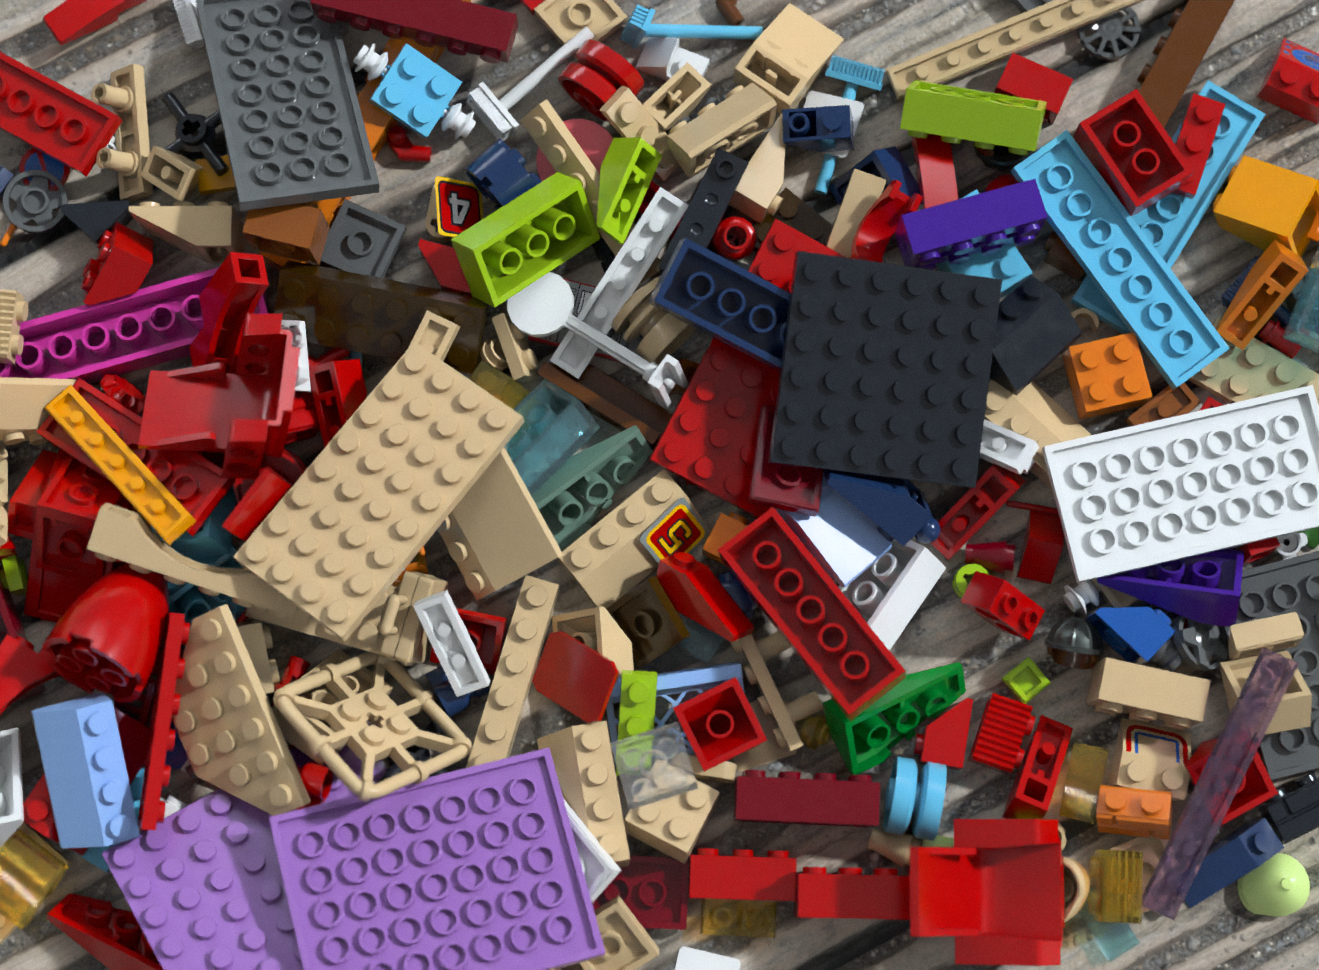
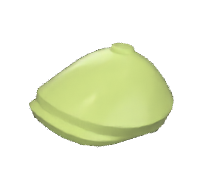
M1277 853L1253 871L1239 878L1237 889L1242 904L1250 912L1281 917L1297 912L1304 906L1309 896L1310 883L1308 875L1299 861L1287 854Z

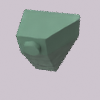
M636 425L537 473L524 483L561 552L593 527L591 523L602 509L607 511L613 503L611 498L622 484L629 483L653 452Z

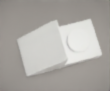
M648 37L636 69L668 81L688 62L704 77L710 59L680 48L679 39L676 37Z

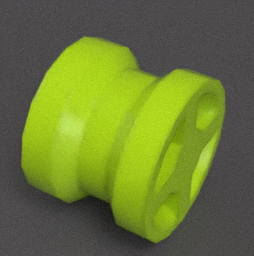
M967 564L961 567L954 575L952 581L953 590L959 598L962 599L976 571L988 574L987 570L981 565Z

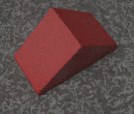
M1029 511L1017 578L1051 584L1063 548L1064 532L1059 516Z

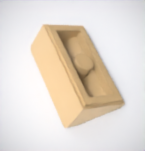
M1292 612L1230 626L1229 658L1235 660L1297 647L1304 637L1298 614Z

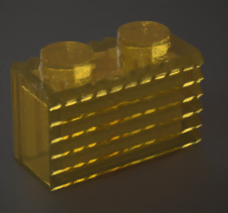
M1096 849L1095 856H1090L1089 877L1095 878L1094 892H1089L1088 913L1094 914V921L1141 924L1142 851Z

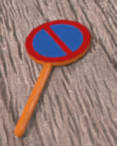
M35 148L29 149L23 155L19 165V173L29 170L45 171L55 176L63 186L67 183L70 175V167ZM33 177L22 180L24 185L28 186ZM48 180L49 190L58 191V187ZM12 222L0 242L2 247L7 245L16 229Z

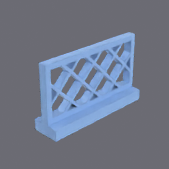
M739 661L657 673L656 697L663 696L672 703V706L661 720L655 716L654 721L658 724L654 729V736L663 727L678 739L669 750L660 751L653 745L652 760L671 758V755L695 754L690 742L684 738L686 736L684 730L680 735L666 725L665 721L674 711L673 707L679 705V702L687 692L697 691L701 694L704 692L703 689L713 688L735 676L744 692L742 668ZM621 679L616 680L606 706L615 766L618 739L616 724L618 725L619 720L614 716L613 703L620 702ZM680 693L676 700L668 696L670 694ZM681 741L689 746L677 748Z

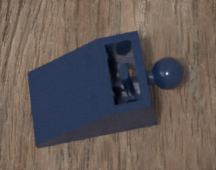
M824 469L826 483L878 525L877 530L888 541L892 542L895 539L902 546H905L913 537L925 544L932 543L939 537L940 525L932 517L924 492L908 479Z

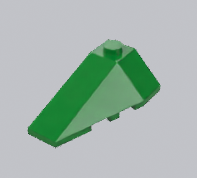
M956 662L908 674L903 681L851 721H849L833 699L824 702L823 707L827 729L850 774L859 775L884 762L892 755L889 750L903 738L910 740L916 735L914 729L926 718H936L966 692L963 666Z

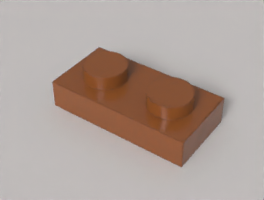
M1185 382L1175 389L1168 385L1125 421L1131 427L1188 414L1199 406L1201 401Z

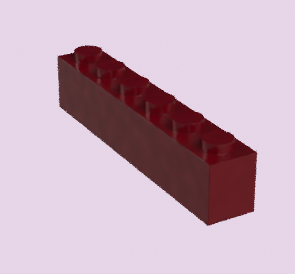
M463 0L310 1L314 14L322 21L336 23L338 20L350 23L351 27L360 31H369V28L382 31L383 35L392 39H401L402 37L414 39L417 44L424 47H434V45L446 47L449 52L456 55L464 56L467 53L478 55L483 61L497 64L499 61L508 63L518 29L517 14Z

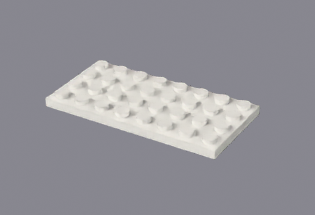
M1313 385L1056 443L1042 448L1077 583L1319 527V405Z

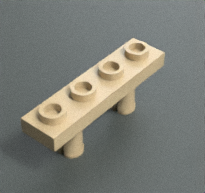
M134 63L111 72V86L99 83V85L96 84L91 92L94 103L113 107V113L123 120L115 132L116 150L107 147L100 149L96 156V162L100 168L118 171L120 200H128L129 202L153 194V184L141 177L150 155L144 69L143 66Z
M779 631L759 640L749 634L734 642H730L736 654L742 652L747 665L742 666L749 684L753 685L756 683L762 696L758 697L757 701L764 716L771 715L776 728L772 729V733L779 748L781 749L786 746L788 753L801 748L803 743L795 728L797 726L796 722L823 710L822 703L816 691L789 703L782 701L765 664L767 663L766 659L791 648V646Z

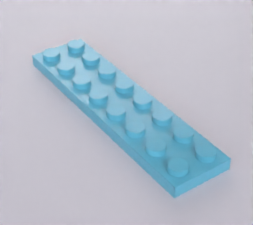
M1209 80L1199 95L1225 103V107L1196 195L1191 199L1172 192L1132 217L1170 269L1265 116V113ZM1182 122L1171 138L1174 144L1176 143ZM1086 275L1070 302L1079 308H1087L1092 311L1099 320L1122 334L1130 333L1089 276Z
M1067 130L1011 170V173L1019 183L1036 179L1048 216L1047 221L1130 333L1133 332L1135 334L1138 344L1172 389L1180 386L1230 349Z

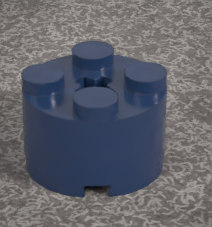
M500 138L493 142L465 168L467 176L486 199L489 198L493 203L497 204L494 207L496 210L542 182L533 172L528 173L523 167L527 163L524 157L515 148L510 149Z

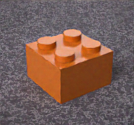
M1133 332L1070 346L1062 355L1079 420L1142 406L1153 397L1137 338Z

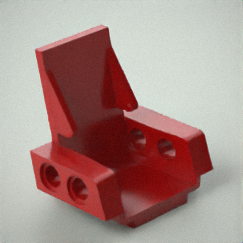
M283 313L247 314L245 316L236 374L226 373V365L223 363H213L171 371L150 370L138 449L225 452L221 478L257 479L263 455L281 458L293 409L300 348L291 347L292 332L281 329Z
M60 449L58 453L42 450L10 499L8 508V533L32 539L24 614L56 623L73 602L90 586L109 572L118 568L121 563H127L118 559L115 562L99 559L95 556L94 551L87 549L99 509L105 503H109L139 513L115 485Z
M954 819V847H910V937L955 936V964L1061 965L1060 947L1063 946V928H1065L1064 859L1061 854V838L1058 837V820Z

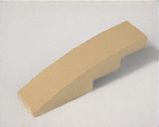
M858 169L853 170L825 246L847 258L851 257L853 238L858 226L867 211L882 194L886 179Z

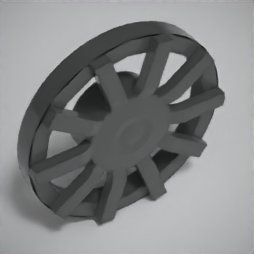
M1129 7L1122 10L1127 15L1120 19L1117 18L1119 13L1117 12L1097 20V24L1090 23L1078 28L1077 33L1081 45L1089 54L1103 60H1115L1126 56L1135 47L1140 36L1141 27L1136 12ZM1131 19L1133 27L1122 25L1124 22ZM1084 29H1094V34L1086 38ZM1122 32L1134 33L1133 40L1130 41L1122 35ZM1095 39L1101 42L1098 50L1089 43ZM1118 39L1127 45L1121 51H1119L1116 42ZM1105 44L1112 45L1113 53L1103 52Z

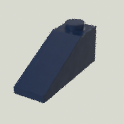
M1265 818L1248 821L1172 875L1168 880L1186 908L1190 909L1253 871L1285 847Z

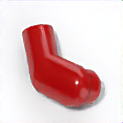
M394 126L389 130L388 146L398 159L404 162L431 163V146L413 145L406 135V130L401 126Z

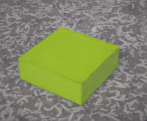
M1027 657L1001 678L1018 701L1024 704L1028 703L1051 684L1030 657Z

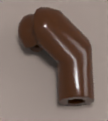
M716 0V7L729 26H739L744 22V17L736 7L738 0Z

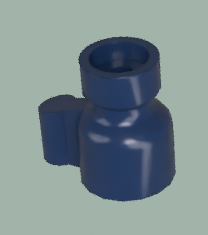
M442 665L426 673V677L442 708L449 717L467 709L473 697L481 698L490 692L487 686L457 697Z

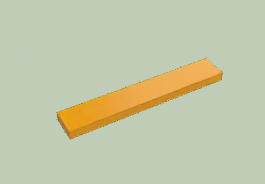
M71 384L44 407L169 545L196 522L190 513Z

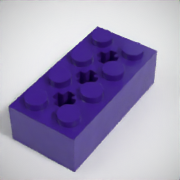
M1031 179L901 215L895 237L904 266L933 270L937 267L936 264L949 261L950 264H958L970 258L969 255L982 252V255L994 254L1002 250L1003 245L1015 243V246H1023L1035 240L1048 216L1036 179Z

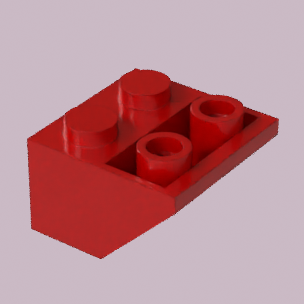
M116 222L111 232L108 230L104 231L97 246L100 250L96 260L90 258L82 273L84 277L81 284V289L84 290L83 303L89 306L137 293L153 263V240Z

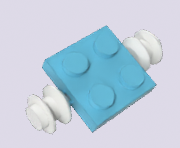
M374 43L369 48L365 45L362 46L353 60L358 65L355 72L361 69L366 70L369 81L378 78L379 75L383 78L369 99L372 104L424 139L428 137L439 118H443L441 121L443 132L449 128L455 131V140L460 135L464 138L469 135L476 124V121L472 119L474 112L472 111L467 115L461 112V103L451 107L448 106L462 81L407 43L402 47L391 66L387 65V52L381 55L374 52Z

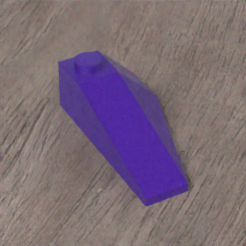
M1222 549L1097 579V583L1199 623L1230 627L1236 624L1244 551Z

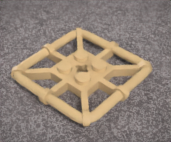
M366 652L336 665L329 663L322 666L319 672L286 684L274 693V705L279 708L284 717L310 745V752L315 757L320 756L343 784L358 796L360 801L368 802L369 799L383 797L411 783H422L428 779L430 774L460 761L471 753V740L465 736L462 730L435 702V696L431 691H425L398 661L386 660L383 655ZM373 665L371 689L356 695L341 679L343 676ZM385 669L409 693L413 700L397 706L383 691ZM325 684L340 702L328 705L297 695ZM425 711L448 737L420 730L408 717ZM303 715L326 721L336 733L328 737L320 735ZM367 722H372V723L376 724L377 726H375V725L369 726V725L367 724ZM348 745L362 761L360 779L334 751L335 749ZM416 745L441 752L442 754L422 762L415 761L405 749ZM390 756L403 772L374 784L372 781L374 762Z

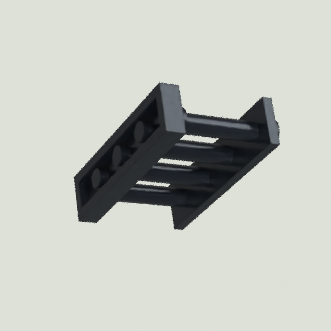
M720 148L717 149L658 270L664 271L677 243L684 238L714 252L711 247V239L719 223L727 217H731L735 209L729 203L749 165L748 161Z

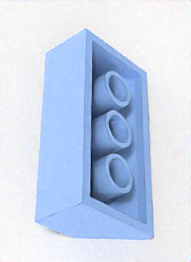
M100 692L31 710L60 847H106L140 837L112 700Z

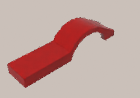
M893 180L860 222L853 238L852 255L850 258L882 263L886 246L897 229L901 215L917 211L923 196L914 194L910 198L899 191L902 183L898 180Z

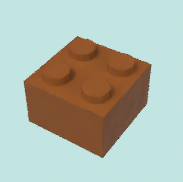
M312 202L248 210L242 233L254 250L319 266L330 227L321 209H318V205Z

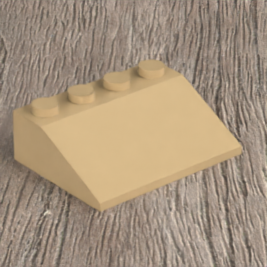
M505 447L437 529L449 549L451 558L456 562L467 587L472 591L476 601L563 555Z

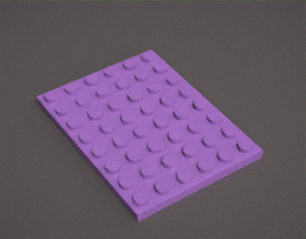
M345 745L337 754L360 779L362 761L348 745ZM296 747L289 750L298 767H303L307 763L319 764ZM382 759L374 762L372 779L374 784L388 770ZM334 773L332 787L324 803L356 796ZM220 788L164 818L163 823H157L156 831L142 830L139 832L140 837L120 842L101 854L164 970H304L269 817L272 815Z
M550 748L428 777L422 783H411L383 797L369 799L368 802L358 800L356 795L269 817L304 970H550L551 968L558 969L596 959L606 954Z

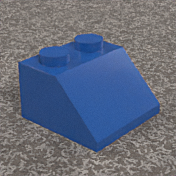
M1150 607L1098 608L1085 617L1086 620L1090 621L1098 629L1102 640L1126 662L1139 665L1148 662L1175 633V630L1170 626L1172 622L1169 617L1159 609L1153 611Z

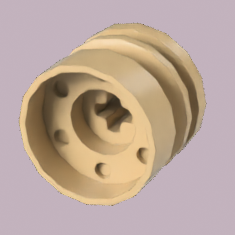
M661 276L656 277L632 294L611 323L612 328L617 333L626 330L623 339L627 343L642 336L643 339L640 341L636 352L648 362H655L658 365L667 354L671 356L697 329L648 303Z

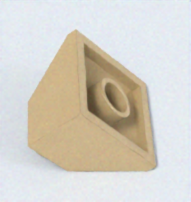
M595 607L552 616L553 632L563 631L612 660L619 671L617 680L621 679L622 670L634 671L632 642L605 607Z

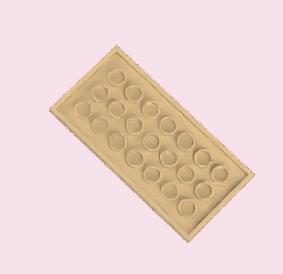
M413 342L233 558L345 642L525 422L524 418L416 342Z

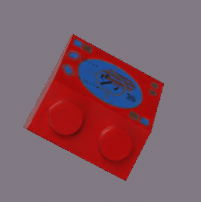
M1284 38L1256 97L1318 124L1319 54Z

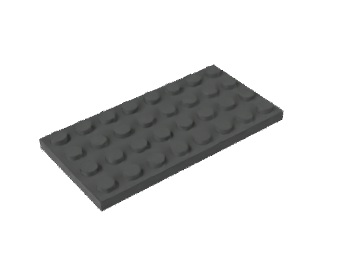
M196 0V8L240 211L379 193V180L338 20L336 23L320 20L314 14L310 3L311 0Z

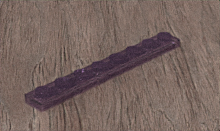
M1262 647L1139 901L1143 907L1175 920L1299 663Z

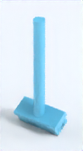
M637 4L620 40L630 44L631 48L635 50L643 37L756 40L763 33V27L650 24L656 10L652 8L649 10Z
M833 55L825 75L846 81L842 98L855 101L859 85L881 91L885 69L872 67L871 65L868 66V64H861L860 62ZM825 153L814 189L815 193L827 195L838 156Z

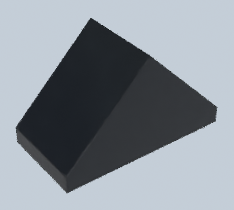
M128 200L60 204L61 212L97 246L105 230L111 232L116 222L127 226L133 219L129 212V206L132 205Z

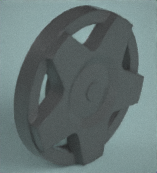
M41 170L22 172L15 176L5 188L3 195L4 211L9 220L17 228L25 232L43 233L50 231L59 225L65 217L60 209L58 215L53 219L52 211L61 208L60 204H68V196L62 183L48 172ZM33 177L28 186L18 184L24 179ZM48 180L53 182L58 187L60 192L50 191L48 187ZM10 198L17 203L13 213H11L9 206ZM34 220L38 226H28L25 223Z
M1178 615L1173 627L1175 630L1174 640L1185 662L1192 668L1203 672L1218 668L1220 662H1224L1229 653L1222 631L1223 627L1199 623ZM1185 619L1188 622L1187 629H1183ZM1187 646H1189V648L1193 651L1194 656L1191 654ZM1211 657H1212V658H1214L1215 660L1210 664Z

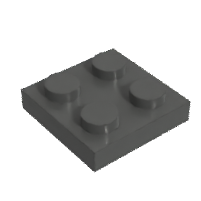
M345 199L328 233L320 263L337 270L384 278L407 231L406 225Z

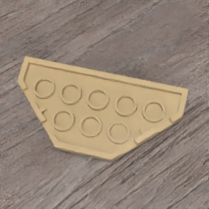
M228 604L219 606L193 619L188 643L183 654V658H185L183 679H177L174 693L180 694L178 715H171V718L195 775L272 816L287 813L311 803Z

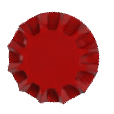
M105 374L100 381V385L105 391L104 394L135 414L143 416L146 399L143 392L125 378H120L117 374Z

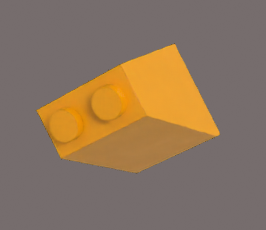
M1243 155L1239 165H1235L1231 169L1228 185L1224 193H1220L1214 201L1213 212L1218 226L1264 251L1275 239L1302 257L1311 241L1306 236L1319 212V180Z

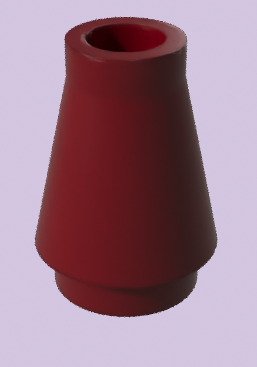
M1007 540L966 545L965 564H978L984 569L1004 574L1005 571L1013 572L1015 544H1007Z

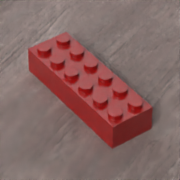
M774 507L770 508L717 549L721 560L849 721L857 717L906 678L905 669Z

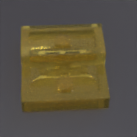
M19 828L0 847V914L22 930L29 925L45 898L54 892L69 867Z

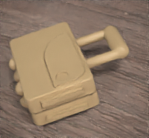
M406 571L404 573L397 595L390 594L387 597L378 625L379 633L384 635L380 654L385 656L386 660L401 661V665L416 666L417 663L425 661L430 640L413 605L417 600L447 590L448 581L421 572Z

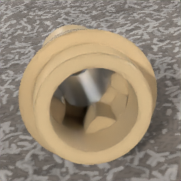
M874 828L868 848L905 868L906 865L910 866V847H921L922 841L915 839L913 834L895 835L884 833V831Z

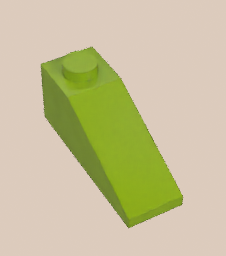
M641 137L613 138L600 167L597 228L618 244H624L662 158V155Z

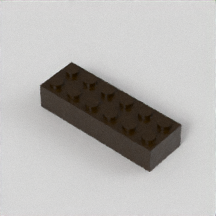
M288 260L280 269L274 314L283 313L282 320L305 321L306 339L309 343L399 360L407 351L428 310L460 327L443 362L456 371L474 374L479 362L488 304L472 295Z

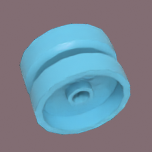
M897 756L895 757L886 788L884 833L903 835L907 831L911 815H913L912 832L914 837L934 841L943 810L947 776L946 765L927 762L922 767L917 782L918 769L915 759Z

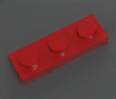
M1195 93L1191 96L1175 145L1194 173L1184 186L1173 193L1191 199L1196 195L1225 103Z

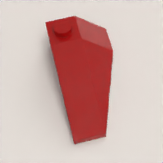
M69 893L47 913V920L110 970H164L133 911L113 908L109 901Z

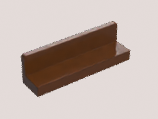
M551 361L548 364L544 362L537 373L540 382L621 432L636 425L652 451L672 416L668 411L591 364L587 365L579 379Z

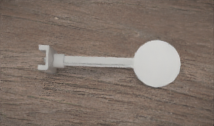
M549 272L507 299V311L510 319L522 333L533 337H543L554 334L562 328L570 330L641 374L642 378L647 381L657 403L667 410H670L673 406L668 394L675 384L680 385L684 389L688 384L679 361L667 354L660 365L655 362L650 363L572 315L574 311V296L569 284L560 275Z

